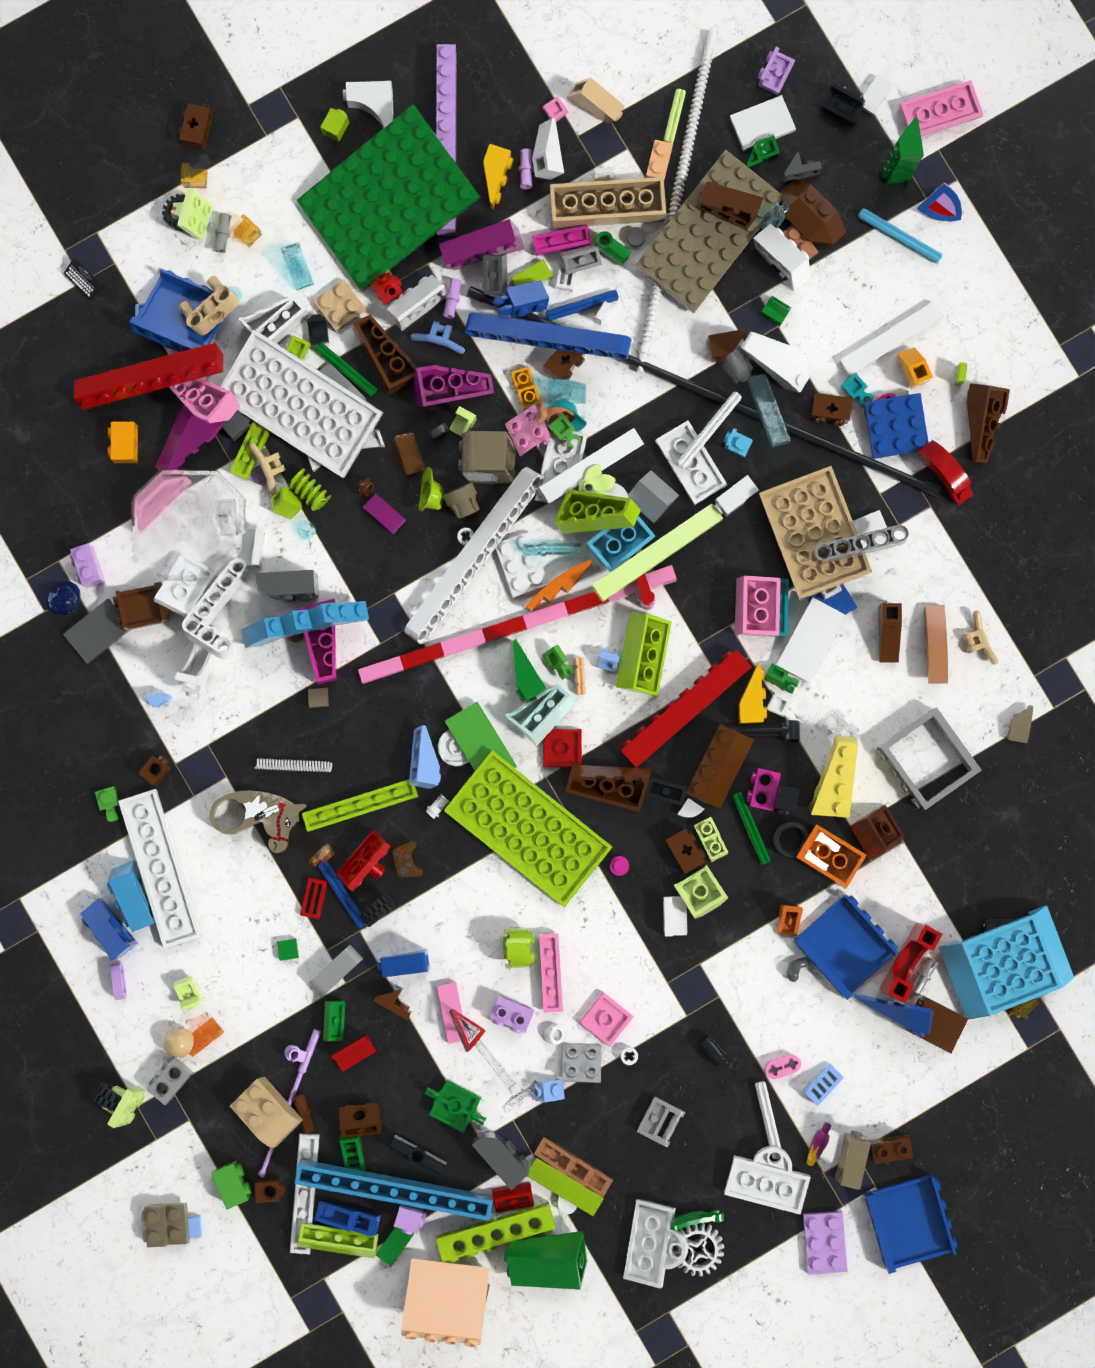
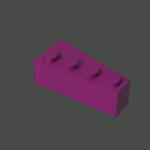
M510 219L439 244L445 266L450 270H458L465 265L483 261L484 255L509 254L525 249L520 230Z

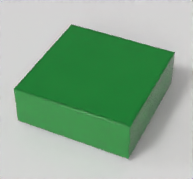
M297 939L277 941L279 961L299 958Z

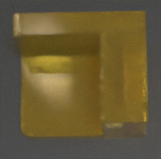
M182 163L181 183L184 188L207 189V170L192 169L189 163Z
M243 214L241 216L243 221L233 232L250 248L262 233L260 228Z

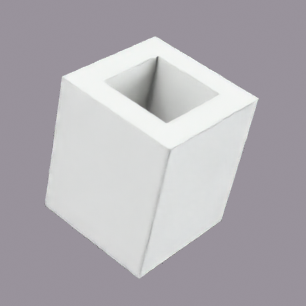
M733 486L716 498L714 502L716 505L714 507L720 515L724 514L726 517L743 505L746 500L737 488Z

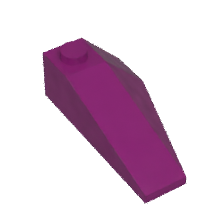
M184 405L178 413L155 468L164 475H170L185 462V458L190 453L195 454L198 452V447L205 441L207 443L210 442L223 427L224 423L222 421L208 423L195 417Z

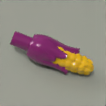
M825 1122L822 1129L818 1130L813 1137L811 1146L808 1149L809 1154L806 1161L808 1166H813L820 1159L829 1143L830 1135L828 1133L832 1125L828 1122Z

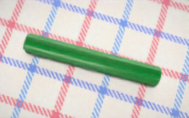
M320 342L316 346V352L366 394L372 397L376 393L377 389L324 343Z
M742 792L733 794V801L760 864L769 863L770 857Z

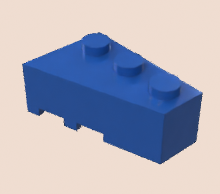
M103 898L97 899L80 913L82 922L91 929L94 937L111 960L121 958L138 944Z

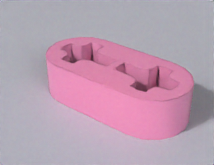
M788 1054L767 1062L764 1071L769 1078L778 1079L797 1072L801 1067V1061L796 1055ZM790 1058H792V1060L797 1061V1063L794 1064L795 1068H791L790 1066L784 1067V1065L789 1063ZM771 1065H774L775 1067H782L781 1069L776 1070L775 1075H773L772 1072H768V1070L771 1069Z

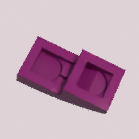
M376 493L363 507L392 534L406 521Z

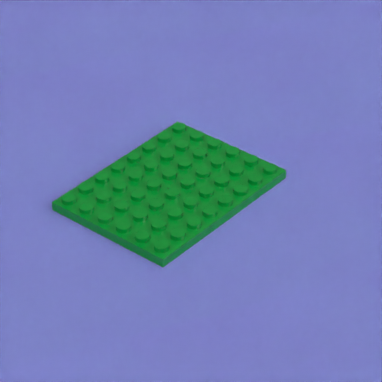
M412 105L296 201L357 287L363 292L372 282L377 280L379 275L387 273L481 197L415 105Z

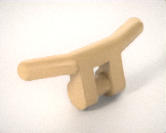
M252 442L249 444V449L259 461L267 480L269 494L273 496L277 492L273 475L286 469L284 465H281L278 452L265 458L257 445ZM271 461L274 465V469L272 470L269 465V462Z
M975 610L973 612V619L976 631L962 635L963 641H966L968 646L966 648L968 654L983 649L992 664H997L998 659L992 651L983 630L980 611ZM978 637L980 644L975 645L973 638Z

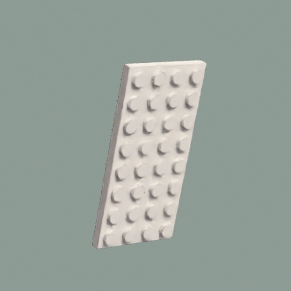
M257 330L252 331L220 386L232 392L241 405L238 411L342 478H345L384 413Z

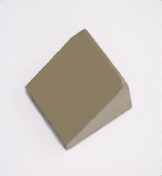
M328 688L308 689L309 708L329 707Z

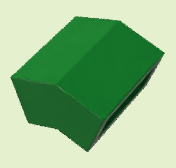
M771 296L760 315L780 327L792 307Z

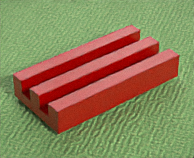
M308 877L300 913L301 916L320 919L328 881ZM314 882L315 887L309 913H306L311 885ZM319 884H323L317 912L313 914Z

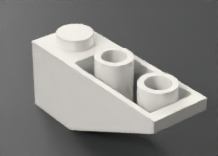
M554 118L539 125L532 157L535 177L550 180L564 173Z

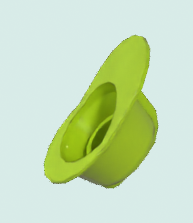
M430 467L424 470L421 480L418 508L420 512L425 508L441 509L444 499L443 488L433 480Z

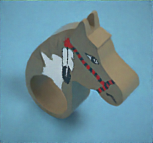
M238 791L227 794L214 802L210 810V820L216 830L227 835H235L259 823H263L265 831L270 835L268 842L270 850L274 853H283L288 848L290 831L297 822H300L299 813L307 805L293 804L281 796L266 792ZM229 800L239 802L244 805L246 810L243 823L234 830H224L216 821L217 808L223 802Z

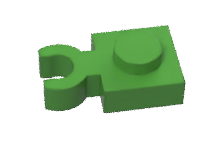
M563 414L548 426L560 442L563 439L567 440V446L570 449L574 448L571 444L572 439H576L579 443L581 442L580 436L572 433L575 427Z

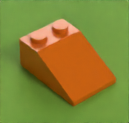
M816 824L796 858L846 889L867 855Z

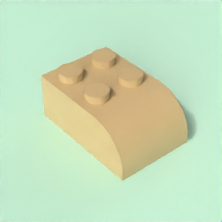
M266 1077L256 1079L230 1105L254 1135L271 1148L277 1147L303 1121Z

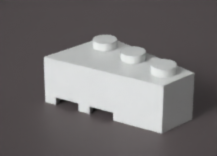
M769 224L753 238L755 248L770 265L774 264L781 271L779 275L782 279L785 276L792 284L790 288L794 292L811 278L808 254L803 250L800 251L792 239H787L780 228H775L772 224Z
M293 295L272 304L268 308L260 309L249 316H243L238 319L250 334L253 330H257L270 340L278 343L305 320L309 313Z

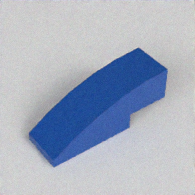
M319 1201L315 1221L348 1232L355 1231L371 1237L377 1234L381 1215L346 1205Z

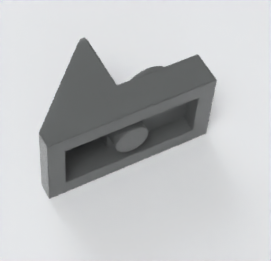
M798 151L786 169L782 181L788 182L794 179L819 175L822 169L821 162L811 160L802 165Z

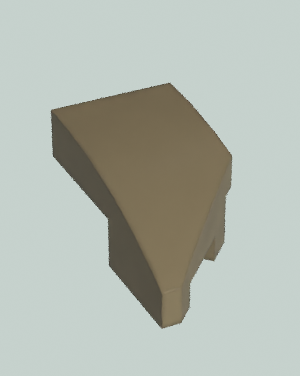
M1029 705L1019 714L1013 715L1007 735L1008 740L1028 742L1033 705Z

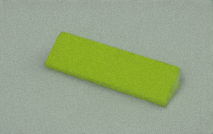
M535 1158L529 1169L528 1178L591 1216H594L604 1199L538 1158Z
M301 1223L297 1247L374 1258L378 1234L370 1237L355 1231L348 1232L339 1228Z

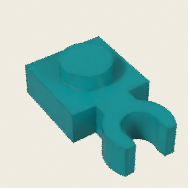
M854 373L840 385L850 398H858V403L862 408H864L863 399L865 397L870 401L874 400L872 394L864 391L868 386L857 373Z

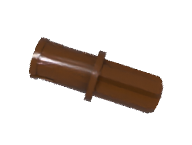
M305 1093L298 1094L293 1099L297 1114L303 1119L301 1127L304 1134L314 1131L310 1115L312 1111L308 1108Z

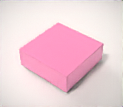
M558 96L542 106L549 119L554 118L556 122L568 114L567 108Z

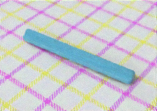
M863 208L859 213V219L934 263H938L942 258L943 254L867 209Z

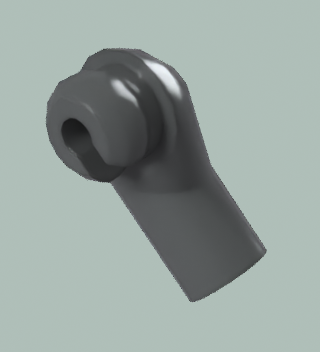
M807 956L794 960L789 964L786 972L789 981L796 982L799 979L800 969L810 965Z

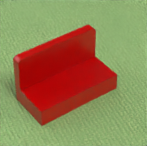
M366 1034L334 1053L331 1058L336 1060L343 1072L375 1053L376 1049Z

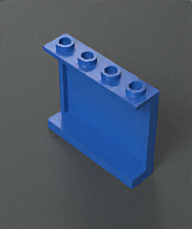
M160 268V278L137 318L133 316L129 322L131 332L177 352L211 344L222 322L217 324L206 335L200 336L187 325L186 317L179 309V305L187 301L195 310L214 291L205 285L194 283L189 278H182L170 270L166 271Z
M844 894L793 941L842 997L848 1000L853 996L852 993L889 959L899 953L896 950L898 946L891 939L887 940L883 936L885 933L878 924L874 926L870 921L872 917L865 910L861 911L857 907L858 901L852 895Z
M931 1174L863 1193L884 1267L888 1274L896 1272V1268L944 1254L952 1253L957 1255L955 1248L958 1245L955 1237L951 1236L950 1233L952 1224L944 1212L947 1209L943 1197L940 1198L938 1192L941 1190L940 1183Z

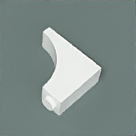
M391 81L346 82V89H343V100L347 101L348 108H357L370 113L380 122L383 128L394 120Z

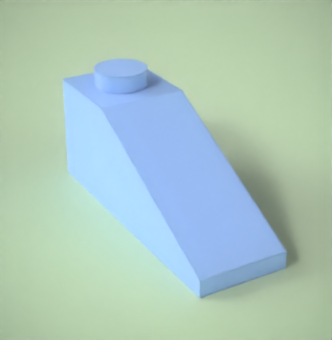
M422 725L414 729L409 785L431 789L438 786L440 782V766L427 728Z

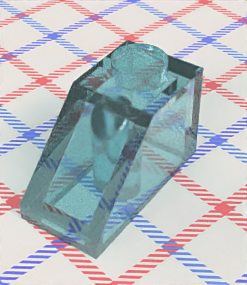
M297 242L282 247L281 250L296 290L314 285L300 243Z
M548 379V403L566 400L573 404H586V384L567 379Z

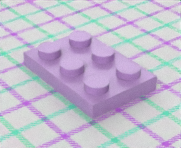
M843 1212L803 1213L808 1275L848 1272Z

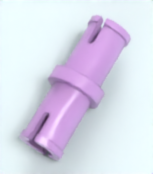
M522 149L520 150L519 172L521 173L520 188L531 189L532 172L534 171L532 166V150Z
M450 279L448 294L445 295L446 303L442 314L444 317H455L456 306L460 301L459 293L462 284L460 279Z

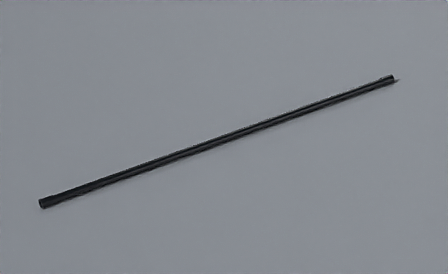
M473 286L469 288L467 297L495 307L493 301L496 297L484 294V291ZM533 313L522 317L516 316L527 321L559 325ZM629 354L628 359H617L635 368L641 366L649 374L723 405L729 398L648 362H642L640 359ZM738 402L733 410L918 488L929 495L937 497L941 487L916 478L744 403Z

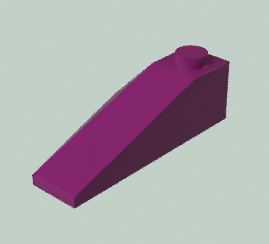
M438 365L415 368L413 391L416 407L494 393L491 374Z

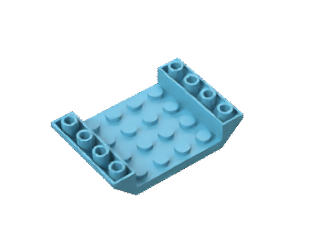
M1047 905L1029 911L1028 916L961 942L955 940L938 947L964 1016L968 1020L999 1013L1058 990L1074 979Z

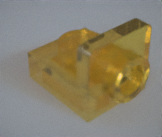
M1034 998L1011 1007L1010 1011L1016 1018L1019 1019L1021 1017L1026 1020L1028 1018L1027 1015L1040 1002Z

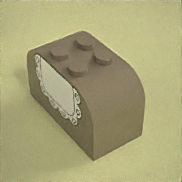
M470 431L463 433L462 440L459 442V452H462V459L458 461V470L461 471V475L468 482L511 485L515 478L516 447L508 433L501 431Z

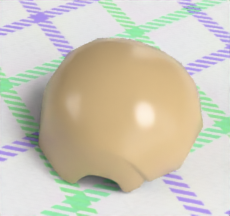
M180 1027L169 1030L164 1037V1051L173 1057H186L193 1047L194 1038L191 1031Z

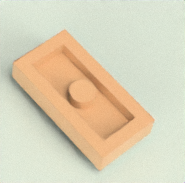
M659 140L654 141L646 178L664 177L665 180L673 147L672 143Z

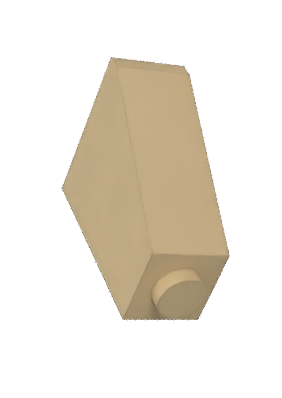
M591 77L576 82L567 96V99L606 123L618 121L623 114L621 111L625 106Z

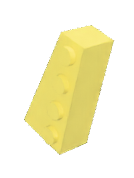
M835 736L826 765L822 770L818 786L815 788L813 799L808 807L811 815L850 818L858 742L855 737Z

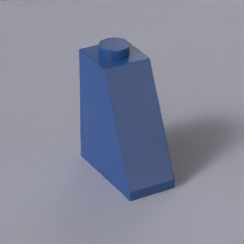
M427 950L384 956L380 958V962H377L379 974L382 973L383 977L422 973L430 970Z

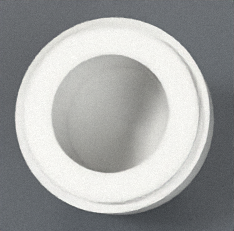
M551 1025L546 1028L544 1037L548 1043L559 1045L564 1039V1030L559 1025ZM555 1030H558L560 1035L558 1039L554 1040L553 1033Z

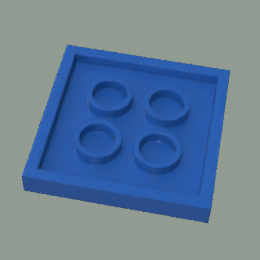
M921 393L863 403L872 459L917 452L929 443Z

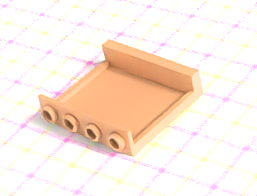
M411 1259L401 1336H405L409 1340L424 1338L427 1342L441 1340L450 1345H455L456 1342L464 1343L467 1347L480 1345L490 1268Z

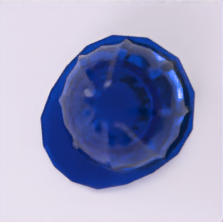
M59 582L46 596V605L49 611L62 618L71 616L79 606L81 598L80 589L73 582Z

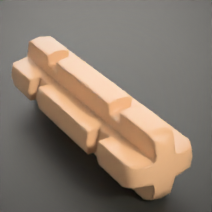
M576 657L574 658L575 693L577 695H584L586 693V686H584V658Z

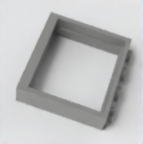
M937 707L932 708L877 747L880 758L884 762H888L892 775L895 778L898 776L902 782L900 784L905 793H910L913 798L911 800L912 803L921 810L928 809L982 771ZM929 719H932L968 772L926 801L889 750V747Z

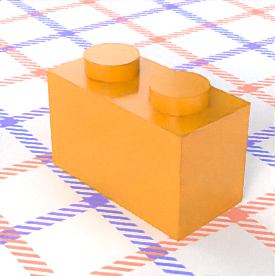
M111 422V428H108V438L111 439V446H108V457L114 463H138V425L135 422Z

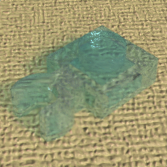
M776 202L773 206V211L768 212L759 225L760 228L763 230L769 224L779 228L786 217L784 214L789 210L788 204L784 202L780 206L779 202Z

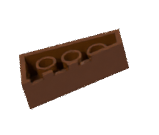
M371 315L353 322V331L387 394L390 395L414 383L415 368L417 367L399 348L398 344L387 335V332Z
M572 765L565 792L640 812L649 783L651 769Z

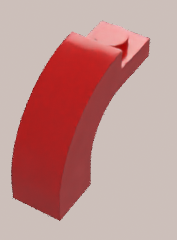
M932 440L918 451L924 465L933 470L944 482L956 505H961L973 495L969 486L971 482L955 458L943 446Z

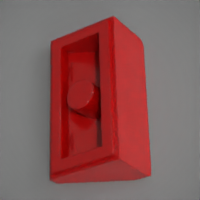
M530 1182L519 1183L512 1190L508 1186L492 1189L496 1213L534 1206Z

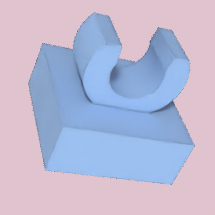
M608 648L601 651L597 668L615 673L620 658L618 651H615L614 654L608 653Z

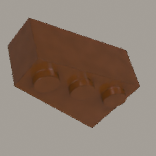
M707 181L695 208L748 229L757 217L763 197L728 188L716 182Z

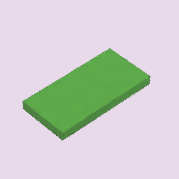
M478 701L445 721L475 771L492 750L511 766L517 767Z

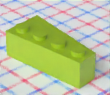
M568 489L554 523L564 534L634 527L641 510L631 498Z

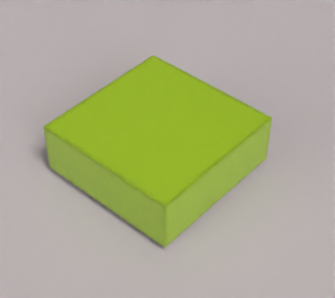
M960 362L956 366L954 385L961 386L965 382L967 363Z

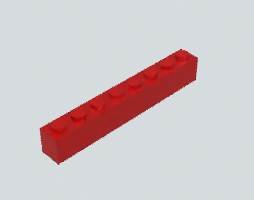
M215 342L75 380L74 399L84 410L223 372V353Z
M738 650L727 652L722 657L724 661L721 664L715 663L708 669L709 674L705 678L701 675L693 682L695 686L691 690L686 688L679 694L681 698L676 703L672 700L664 707L667 711L662 715L657 713L650 719L652 724L647 728L643 725L635 732L638 735L633 740L628 738L621 745L623 749L620 752L634 768L638 767L752 667Z

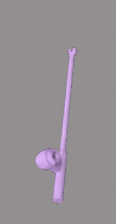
M313 1030L306 1051L299 1049L296 1045H289L284 1051V1055L289 1061L301 1062L298 1069L299 1073L287 1101L290 1106L301 1078L307 1070L321 1033L320 1030ZM269 1148L262 1169L259 1171L258 1175L261 1178H264L266 1174V1168L274 1148Z

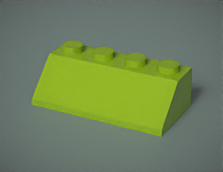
M630 612L616 688L658 696L672 621L647 613Z

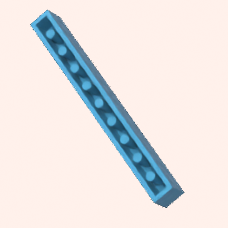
M300 1159L295 1184L487 1221L490 1219L493 1203L492 1195Z

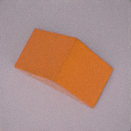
M780 904L778 935L797 936L803 907Z

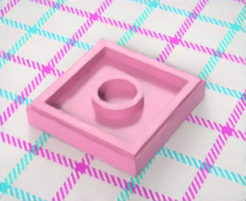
M603 992L579 1023L610 1047L634 1016Z

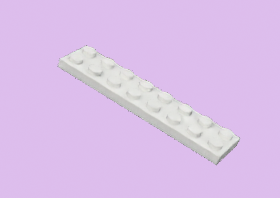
M157 789L118 801L163 948L165 949L202 937Z

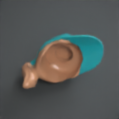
M557 400L552 404L542 402L538 406L537 424L543 423L544 420L551 424L563 414L575 427L574 431H580L587 425V422L578 415L575 404L569 401Z

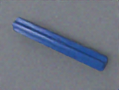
M611 290L547 310L546 316L548 320L552 321L601 306L605 301L607 303L617 301L619 296L616 290Z
M324 860L318 865L319 869L357 927L361 928L366 925L360 917L361 911L328 861Z

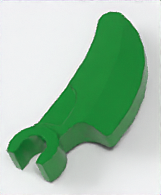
M719 1210L684 1213L671 1220L670 1230H678L690 1225L710 1221L723 1222L724 1213H719Z

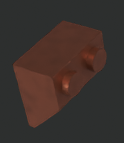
M886 805L877 808L850 826L869 859L887 852L905 838Z

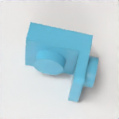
M733 429L732 433L727 432L723 440L726 443L724 449L745 458L753 440L736 432L737 429Z

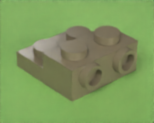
M187 1203L150 1204L144 1207L141 1213V1220L145 1222L146 1230L143 1231L142 1238L143 1242L147 1243V1247H165L167 1245L188 1244L190 1242Z

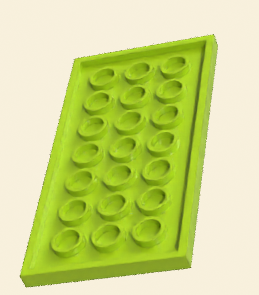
M493 750L444 809L447 814L563 907L568 904L612 848L610 844Z

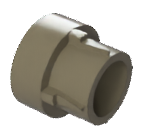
M472 482L443 494L447 506L451 507L457 519L468 516L480 509L475 497L477 492Z

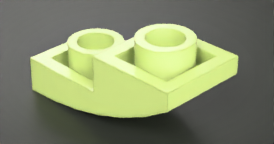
M711 817L694 825L711 862L728 854Z

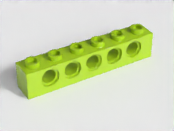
M546 1202L492 1218L489 1221H482L439 1234L436 1237L442 1262L453 1263L458 1261L459 1257L465 1255L469 1258L476 1256L479 1251L485 1250V1252H490L497 1249L496 1246L502 1244L509 1246L510 1242L522 1238L526 1240L534 1238V1235L542 1233V1235L550 1234L553 1232V1229H556V1223L550 1202ZM532 1218H537L540 1224L533 1227L529 1224V1221ZM513 1224H518L521 1230L513 1232L510 1227ZM498 1229L502 1232V1236L495 1238L491 1232ZM475 1235H480L483 1237V1242L477 1244L472 1238ZM462 1241L465 1246L462 1249H457L454 1246V1242Z

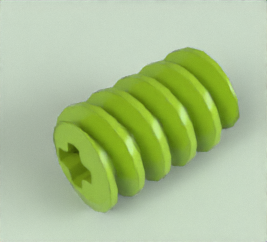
M303 468L292 478L289 488L291 490L295 489L296 495L301 494V500H306V504L308 506L312 505L311 509L316 511L328 502L331 495L325 497L327 491L323 490L320 492L321 485L314 486L316 480L309 481L310 474L303 476L305 472Z

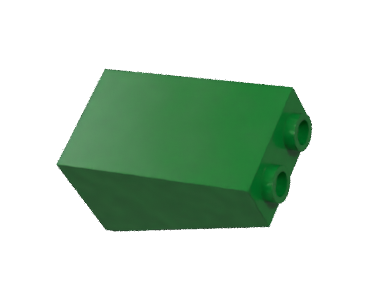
M583 1231L510 1242L508 1250H505L504 1261L508 1265L507 1277H510L511 1286L581 1290L588 1262Z

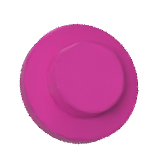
M617 856L611 860L610 869L615 875H624L629 870V862L626 858Z

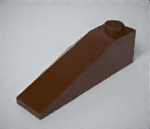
M970 383L967 392V410L973 462H988L994 445V433L1001 426L998 422L1001 414H1005L1007 410L1010 389Z

